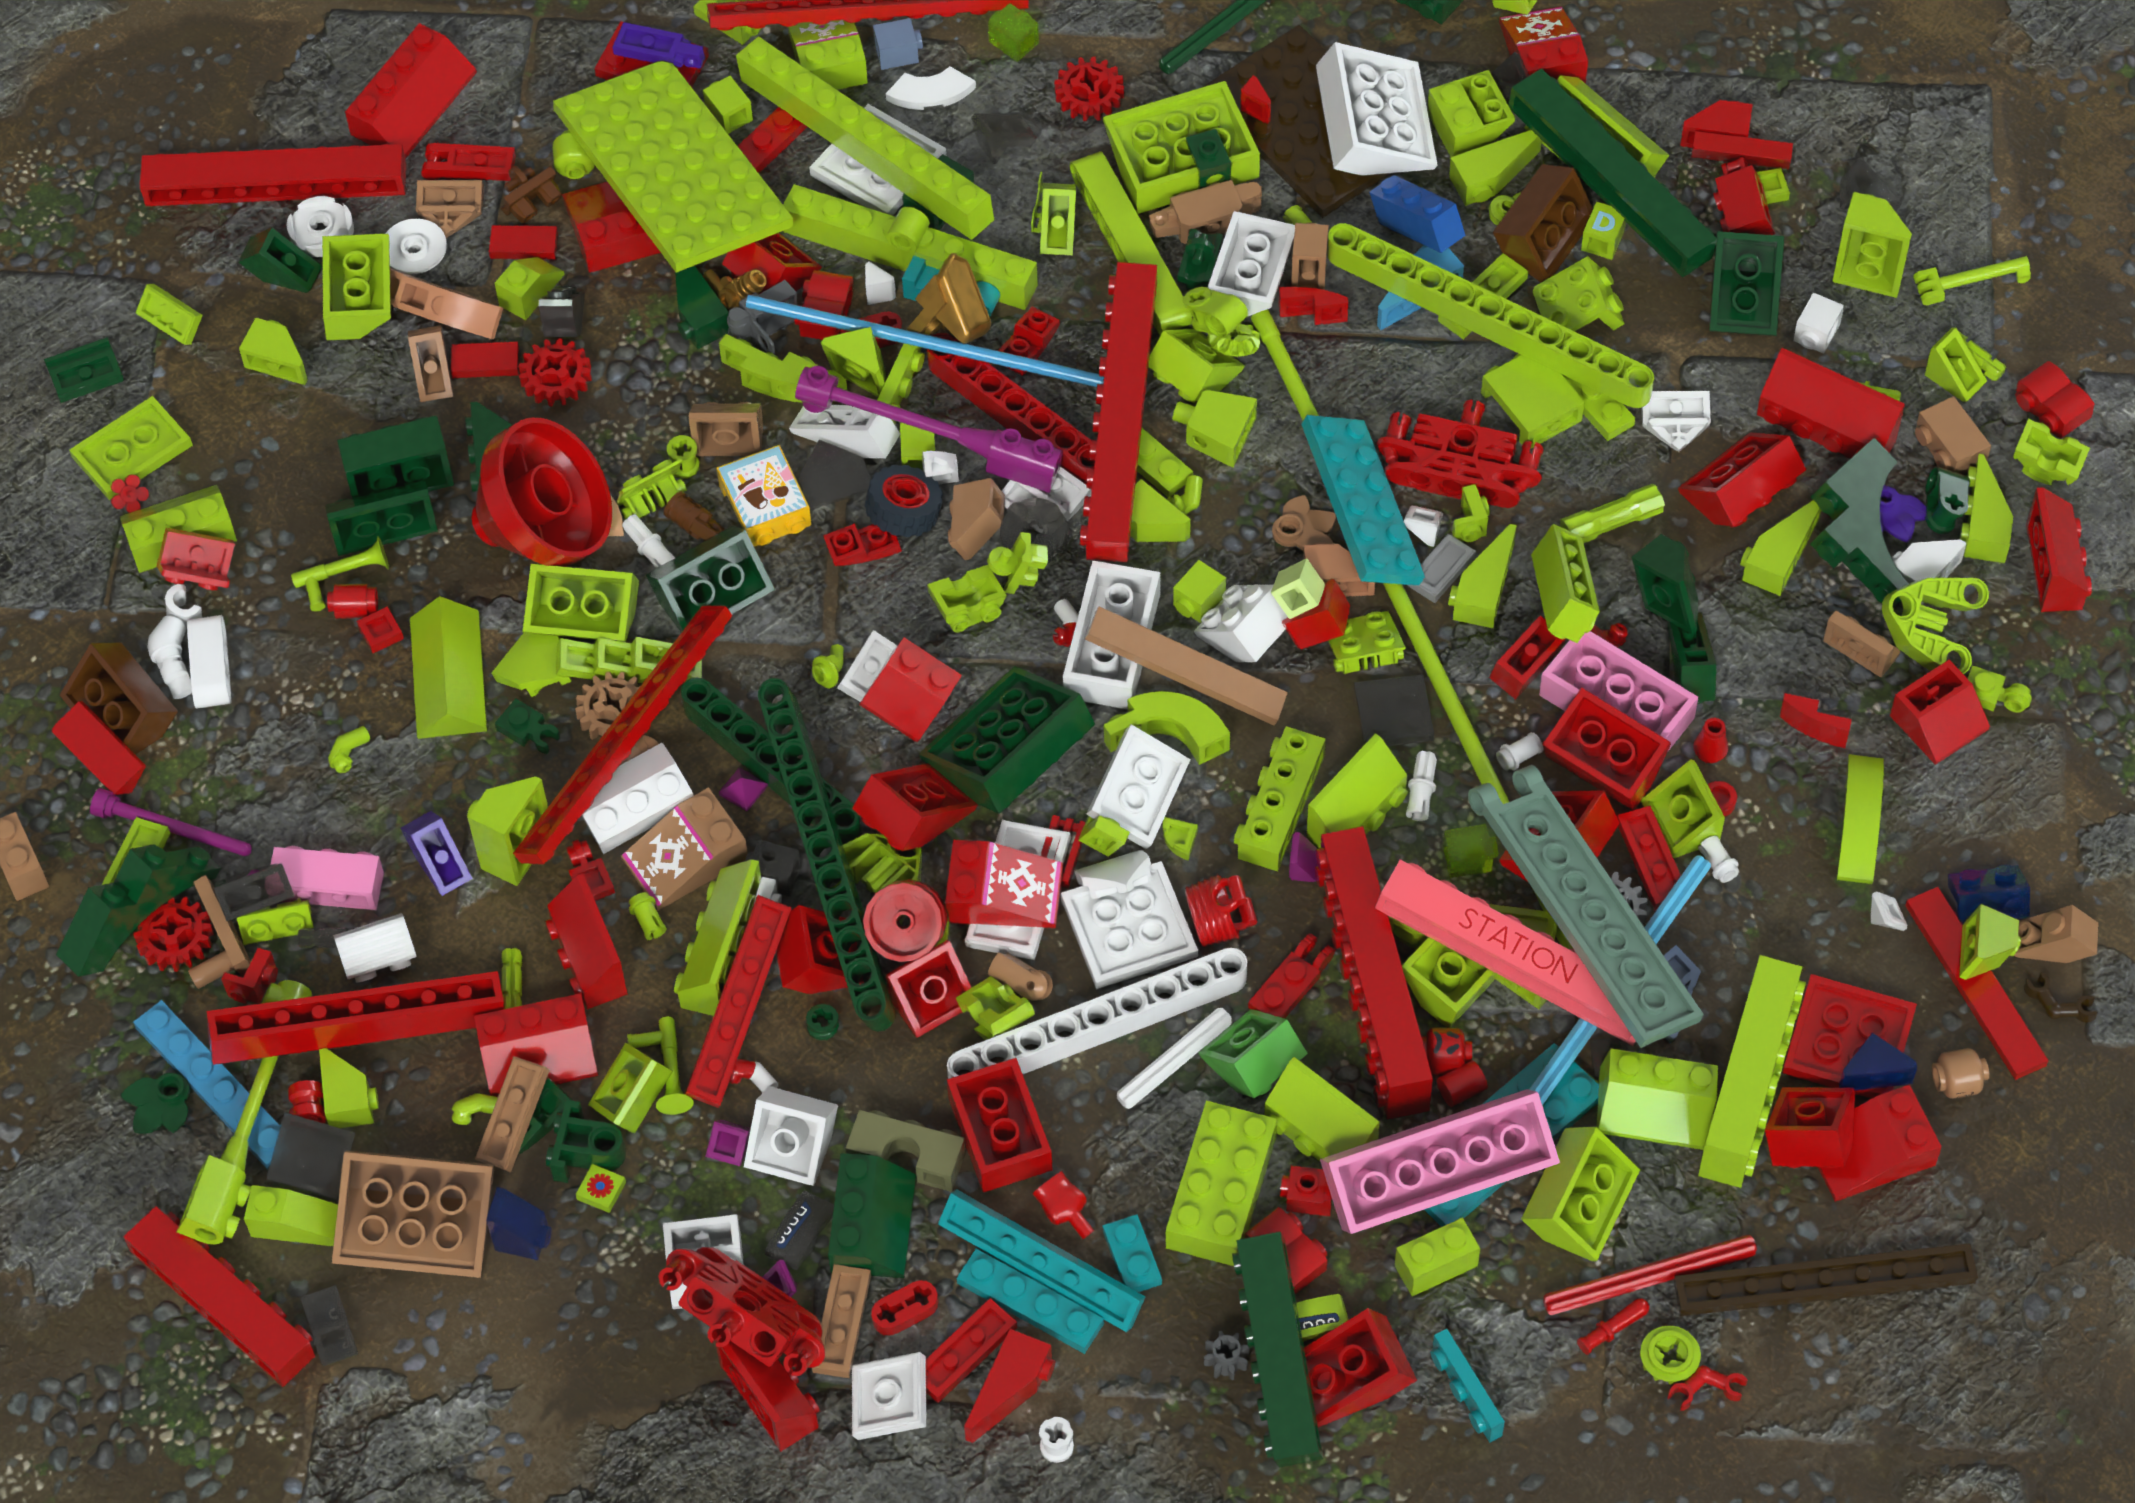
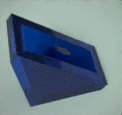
M1872 1033L1843 1069L1839 1088H1854V1091L1913 1084L1917 1063Z

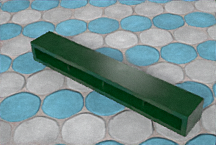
M1541 68L1512 87L1508 105L1511 111L1569 167L1574 168L1577 175L1600 198L1624 217V221L1682 278L1712 259L1717 238L1712 230L1692 215L1691 210L1686 205L1681 204L1663 183H1659L1648 172L1643 163L1631 156L1620 141L1615 140L1598 120L1593 119L1582 108L1577 99L1567 94L1555 78L1550 77Z

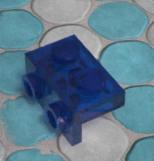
M1999 865L1996 868L1984 870L1966 869L1960 873L1948 874V887L1957 903V917L1962 925L1980 904L2015 919L2029 917L2030 886L2018 865Z

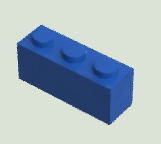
M1393 175L1383 180L1379 186L1369 192L1379 224L1437 252L1442 253L1466 236L1456 203L1398 176Z

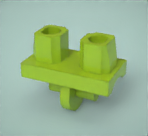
M1020 532L1011 550L1005 547L994 548L988 556L987 563L995 574L1008 577V581L1004 586V592L1014 594L1019 585L1035 586L1039 575L1038 569H1044L1048 563V550L1046 545L1031 544V533Z

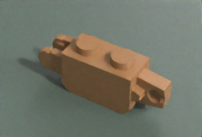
M1229 180L1222 183H1213L1208 187L1191 192H1182L1177 196L1170 197L1169 207L1149 215L1150 228L1155 238L1178 235L1180 241L1184 244L1187 243L1190 229H1196L1205 234L1218 233L1226 235L1234 211L1249 215L1257 211L1259 212L1262 203L1260 198L1262 197V186L1254 181L1234 186L1233 181Z

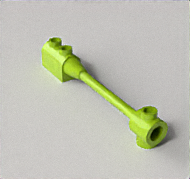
M292 980L281 981L278 985L271 982L262 1003L312 997V992L305 985ZM278 1056L262 1058L235 1134L227 1143L220 1159L208 1155L200 1168L177 1233L206 1244L214 1245L222 1243L224 1237L232 1239L240 1220L239 1217L233 1215L236 1205L240 1207L245 1205L251 1190V1186L244 1184L246 1179L245 1166L249 1144L248 1139Z

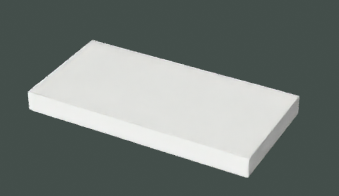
M1002 820L995 843L1041 856L1046 836L1052 837L1053 840L1047 858L1063 862L1064 864L1071 835L1070 832ZM970 924L965 938V946L994 953L1006 954L1009 952L1015 957L1035 960L1044 928Z

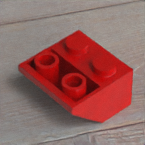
M1950 659L1895 694L1890 717L1935 765L1990 728L1973 684Z

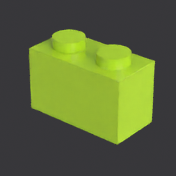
M1462 1217L1397 1247L1395 1268L1413 1297L1478 1267L1480 1247Z

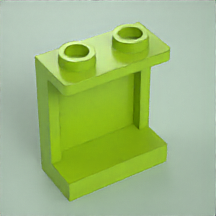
M1517 354L1511 361L1502 366H1494L1483 375L1481 394L1484 398L1493 396L1520 429L1519 442L1521 445L1526 441H1532L1530 448L1532 449L1535 442L1541 444L1582 421L1585 402L1564 376L1523 355Z

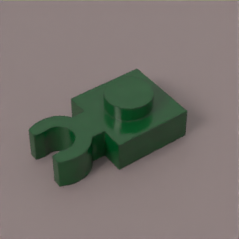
M516 698L495 722L498 732L523 747L531 740L534 742L536 749L544 754L549 752V747L545 741H542L543 738L552 737L557 741L560 739L559 730L554 725L543 724L545 722L543 714Z

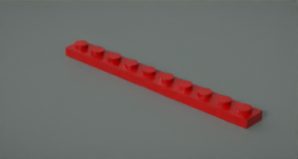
M756 0L707 3V17L710 28L727 31L738 26L759 29L770 24L791 27L802 22L823 25L834 20L855 23L867 18L887 21L899 16L919 19L931 14L951 17L963 12H970L975 15H983L988 13V11L996 10L1015 13L1020 9H1028L1029 0Z
M702 606L513 852L520 863L545 864V862L553 857L555 849L564 837L572 832L574 824L583 812L593 804V799L602 787L612 779L613 773L621 762L631 754V749L640 737L650 729L652 721L668 705L669 699L678 687L685 683L688 678L687 675L697 662L704 658L706 650L712 642L723 633L725 625L733 616L726 606Z

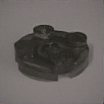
M1029 498L1021 502L1012 503L1008 507L1007 514L1004 516L1000 527V538L1004 547L1011 550L1020 532L1027 533L1028 529L1033 525H1038L1040 529H1043V533L1037 534L1036 539L1031 540V544L1046 545L1048 563L1053 561L1051 558L1055 557L1059 551L1062 553L1066 548L1070 535L1069 524L1058 505L1043 498Z

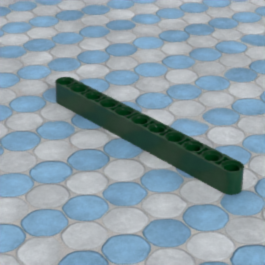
M771 678L763 682L759 687L758 700L853 1006L859 1018L868 1028L877 1032L885 1031L894 1023L895 1009L877 952L872 948L865 936L864 910L798 700L784 681L778 678ZM783 695L779 702L772 704L775 697ZM793 725L788 733L781 734L785 727ZM803 755L800 762L791 765L795 757ZM812 786L809 793L800 795L805 787ZM822 816L819 824L810 826L813 819ZM832 847L831 852L827 856L820 858V854L824 849ZM842 879L839 886L829 889L830 884L834 880ZM852 910L847 919L839 920L840 915L844 911ZM862 941L858 950L849 952V948L853 943ZM872 973L868 982L859 984V980L864 974ZM882 1005L878 1014L869 1016V1012L874 1006Z

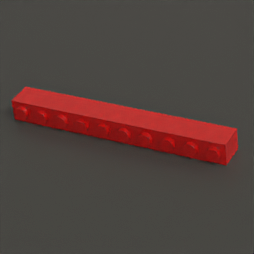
M1117 262L1116 275L1109 276L1108 295L1114 296L1113 302L1106 303L1105 322L1111 323L1110 329L1103 330L1102 349L1107 350V357H1100L1099 377H1104V384H1097L1096 404L1101 405V412H1094L1093 432H1098L1097 440H1091L1090 460H1095L1094 468H1088L1086 488L1092 489L1091 497H1084L1083 517L1089 518L1088 525H1081L1080 545L1086 546L1087 560L1126 563L1128 561L1157 290V265Z

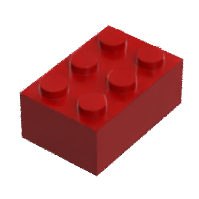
M1017 1058L947 1079L948 1099L962 1137L965 1140L968 1154L983 1193L1053 1171L1052 1151Z

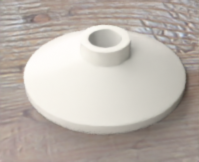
M424 219L404 220L392 226L385 233L389 234L390 268L406 274H419L434 268L445 256L447 249L446 237L442 229L431 221Z

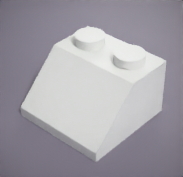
M768 1086L756 1099L744 1167L814 1186L832 1139L838 1105Z

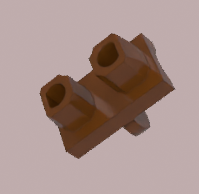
M517 166L509 169L508 173L511 180L505 183L504 187L507 192L511 193L503 198L505 204L501 206V210L506 216L512 213L522 224H525L537 215L538 211L530 200L538 196L546 207H550L561 199L562 193L555 183L556 172L551 166L536 176L531 167L523 172Z

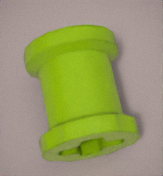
M686 435L673 437L667 444V454L672 463L679 459L683 461V470L679 468L675 477L688 479L697 474L700 468L699 459L696 457V442ZM684 444L687 445V451H685Z

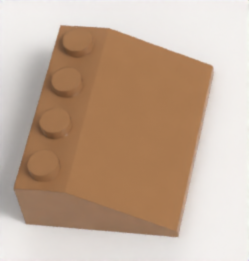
M351 1150L345 1151L343 1155L332 1263L481 1278L494 1165Z

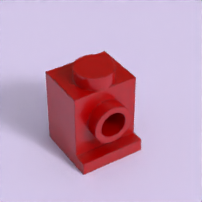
M1291 1165L1290 1176L1282 1175L1280 1197L1287 1198L1286 1211L1330 1216L1332 1197L1323 1169Z

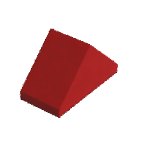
M1332 578L1325 583L1326 585L1318 606L1294 618L1289 619L1287 617L1281 622L1299 649L1343 636L1345 633L1351 605L1337 582Z

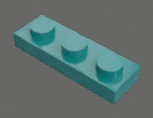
M1445 1329L1435 1334L1432 1351H1430L1431 1358L1439 1371L1445 1370L1451 1380L1449 1385L1454 1397L1458 1402L1464 1401L1470 1410L1469 1419L1477 1433L1483 1432L1489 1443L1502 1437L1505 1421L1448 1329Z

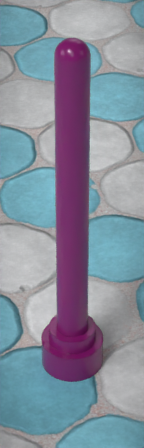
M99 788L91 801V815L106 819L108 816L113 818L117 815L134 821L137 817L167 826L170 833L241 856H248L252 852V846L247 842L120 802V798L116 797L112 791Z

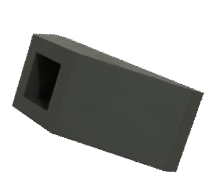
M556 286L552 291H547V295L539 299V311L544 337H577L581 335L585 292H576V286Z

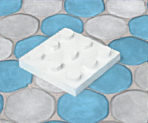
M867 104L864 108L937 159L942 154L946 155V148L870 104ZM833 144L809 167L810 176L864 207L893 216L903 205V192Z
M1162 861L1149 866L1152 881L1134 886V889L1129 892L1120 894L1115 892L1092 899L1089 887L1081 886L1061 893V901L1096 989L1198 957L1197 946Z

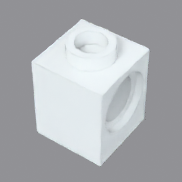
M1813 293L1797 321L1793 341L1807 349H1814L1824 354L1840 326L1844 305Z

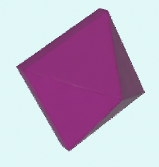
M739 767L719 791V795L748 812L768 787V784Z
M779 1260L762 1277L790 1297L797 1292V1284L784 1260Z

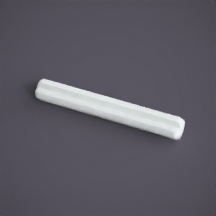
M1217 1008L1123 1086L1117 1092L1118 1101L1127 1109L1136 1105L1228 1028L1232 1023L1229 1013L1223 1008Z

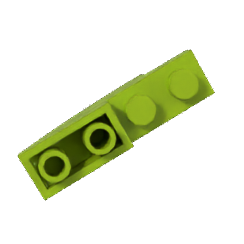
M725 334L719 342L721 362L741 372L742 386L774 398L802 403L801 400L795 399L800 375L805 367L818 366L810 358L800 357L789 352L784 360L781 361L773 353L763 352L752 347L746 340L736 339L728 334ZM829 370L828 374L839 378L837 388L847 390L846 379L840 373ZM834 400L832 402V404L840 403Z

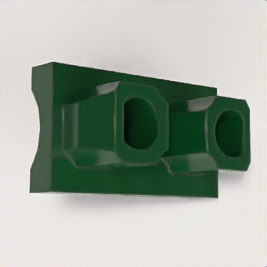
M1190 229L1177 282L1186 283V288L1189 290L1198 287H1208L1222 245L1223 234H1205L1196 229Z

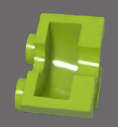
M2028 418L2013 457L2022 463V472L2033 480L2046 485H2052L2053 480H2066L2067 485L2078 479L2090 447L2081 444L2072 437L2057 439L2050 434V428L2047 425Z
M988 565L967 571L961 579L951 581L948 577L927 584L928 592L946 623L957 633L981 621L989 623L997 619L1001 615L999 607L1007 596Z
M992 976L956 997L962 1012L968 1011L973 1019L979 1023V1026L974 1028V1030L984 1040L1006 1033L1035 1015L1032 1005L1025 997H1018L1008 984L1002 985Z

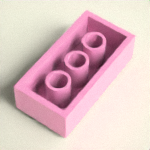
M1591 631L1584 633L1578 643L1571 640L1568 641L1542 673L1539 696L1566 711L1580 689L1584 688L1670 741L1671 745L1668 751L1694 720L1698 703V696Z

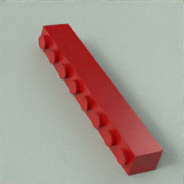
M402 144L351 145L348 147L321 146L317 148H286L279 150L255 149L252 151H220L210 153L189 152L187 154L160 153L142 155L140 190L145 206L306 200L317 196H328L331 198L405 195L407 163Z
M498 971L210 1010L206 1012L212 1063L215 1065L315 1051L324 1048H337L476 1028L474 1015L503 1010L504 1000Z

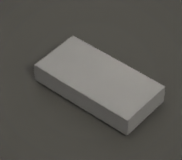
M1447 534L1422 562L1421 567L1425 578L1419 586H1407L1433 603H1436L1473 561L1476 551L1452 535Z

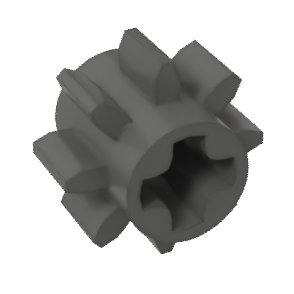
M1219 1331L1218 1338L1214 1342L1208 1340L1205 1342V1350L1210 1354L1204 1356V1366L1213 1365L1214 1378L1223 1375L1229 1376L1231 1380H1234L1235 1373L1239 1369L1244 1371L1248 1369V1361L1243 1357L1249 1355L1248 1345H1240L1239 1333L1230 1336L1224 1335L1222 1331ZM1222 1353H1227L1230 1358L1226 1359Z

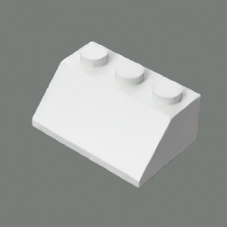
M1234 211L1207 288L1238 297L1245 304L1248 316L1271 308L1294 242L1295 225Z
M660 743L618 766L613 773L612 779L602 787L593 799V804L583 812L582 817L601 851L605 854L654 827L678 804L694 795L676 762L664 744Z

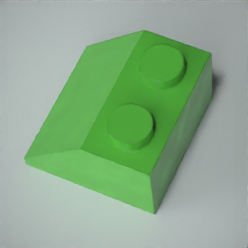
M1250 1009L1198 1052L1200 1057L1237 1093L1252 1098L1267 1093L1271 1089L1272 1083L1282 1075L1293 1057L1300 1061L1308 1054L1287 1019Z

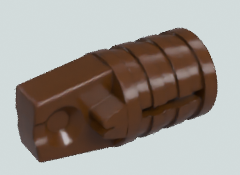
M683 491L677 492L668 501L664 509L665 517L678 524L680 528L697 540L702 538L706 541L726 530L712 518L713 514L688 497Z

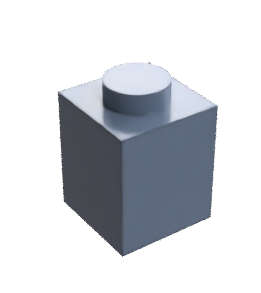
M911 18L873 25L874 44L881 70L919 63L918 49H923L920 30L913 29Z

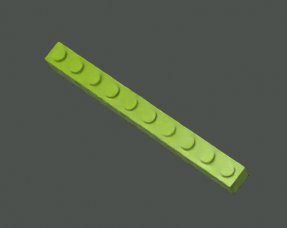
M758 36L736 55L742 82L969 239H974L994 221L990 194Z

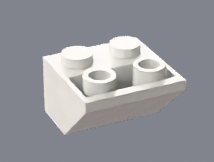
M1233 585L1223 593V599L1220 603L1203 615L1202 623L1194 630V633L1197 637L1235 662H1257L1285 630L1281 622L1288 616L1271 594L1273 585Z
M737 1215L663 1223L666 1260L668 1255L676 1249L696 1251L701 1247H714L734 1261L737 1260L743 1264L741 1232ZM683 1283L678 1289L670 1291L672 1309H682L678 1302L687 1288Z

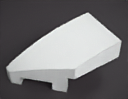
M941 451L922 452L923 472H925L926 477L933 476L932 478L939 485L959 482L956 454Z

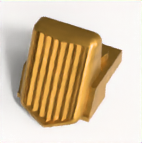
M951 253L944 261L939 273L933 276L915 298L924 309L906 330L933 336L940 328L943 330L948 329L961 343L967 344L985 335L990 330L991 319L969 262L965 258Z

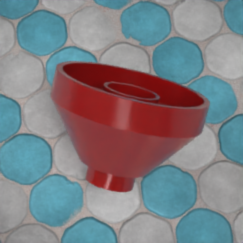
M533 417L520 420L496 434L488 443L482 457L476 506L472 510L471 519L476 534L486 544L493 547L500 546L542 565L565 567L589 556L604 544L612 524V500L604 473L587 446L564 426L548 419Z

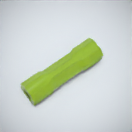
M1651 483L1631 491L1625 497L1589 511L1582 510L1560 519L1559 527L1581 536L1583 543L1596 539L1602 533L1633 521H1642L1663 513L1665 504L1657 486Z

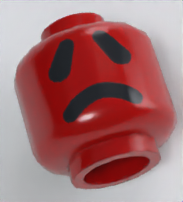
M1433 1027L1428 1030L1426 1036H1421L1431 1074L1445 1075L1464 1065L1465 1062L1472 1061V1041L1465 1040L1464 1032L1460 1028Z

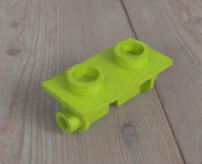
M297 898L296 901L277 904V908L272 909L270 906L251 910L246 908L244 913L236 915L244 945L314 931L309 900L302 901L301 898Z

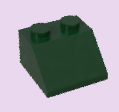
M1660 534L1631 557L1644 606L1647 610L1693 634L1697 631L1698 595L1694 584L1695 577L1691 572L1688 560L1689 553L1681 542L1674 541Z

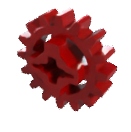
M1080 57L1078 65L1068 62L1067 71L1059 70L1058 79L1054 82L1056 103H1061V111L1064 112L1070 109L1071 118L1074 119L1078 114H1081L1083 121L1086 122L1089 116L1094 115L1097 121L1100 120V114L1103 112L1106 115H1111L1112 107L1120 108V99L1124 98L1123 75H1118V68L1116 66L1108 68V60L1106 59L1100 64L1096 63V57H1092L1090 62L1086 63Z
M558 338L556 344L551 345L550 341L545 339L544 347L540 348L534 344L532 345L533 354H523L524 363H520L518 366L521 387L525 388L527 397L534 395L536 403L539 404L544 399H547L549 407H552L555 400H560V403L564 406L567 402L566 398L571 397L574 400H578L577 391L586 392L588 390L586 382L592 381L590 359L586 358L583 348L576 350L575 342L571 341L565 346L563 345L562 338Z
M173 897L168 901V904L161 905L146 920L141 922L137 926L139 931L134 932L133 935L140 956L145 957L149 966L157 962L159 970L164 971L167 965H172L174 972H178L181 963H185L187 967L191 968L193 967L192 958L196 957L201 960L205 958L202 948H211L212 944L209 937L214 935V931L210 924V917L207 911L203 912L200 903L196 902L191 906L188 897H183L180 903H176Z

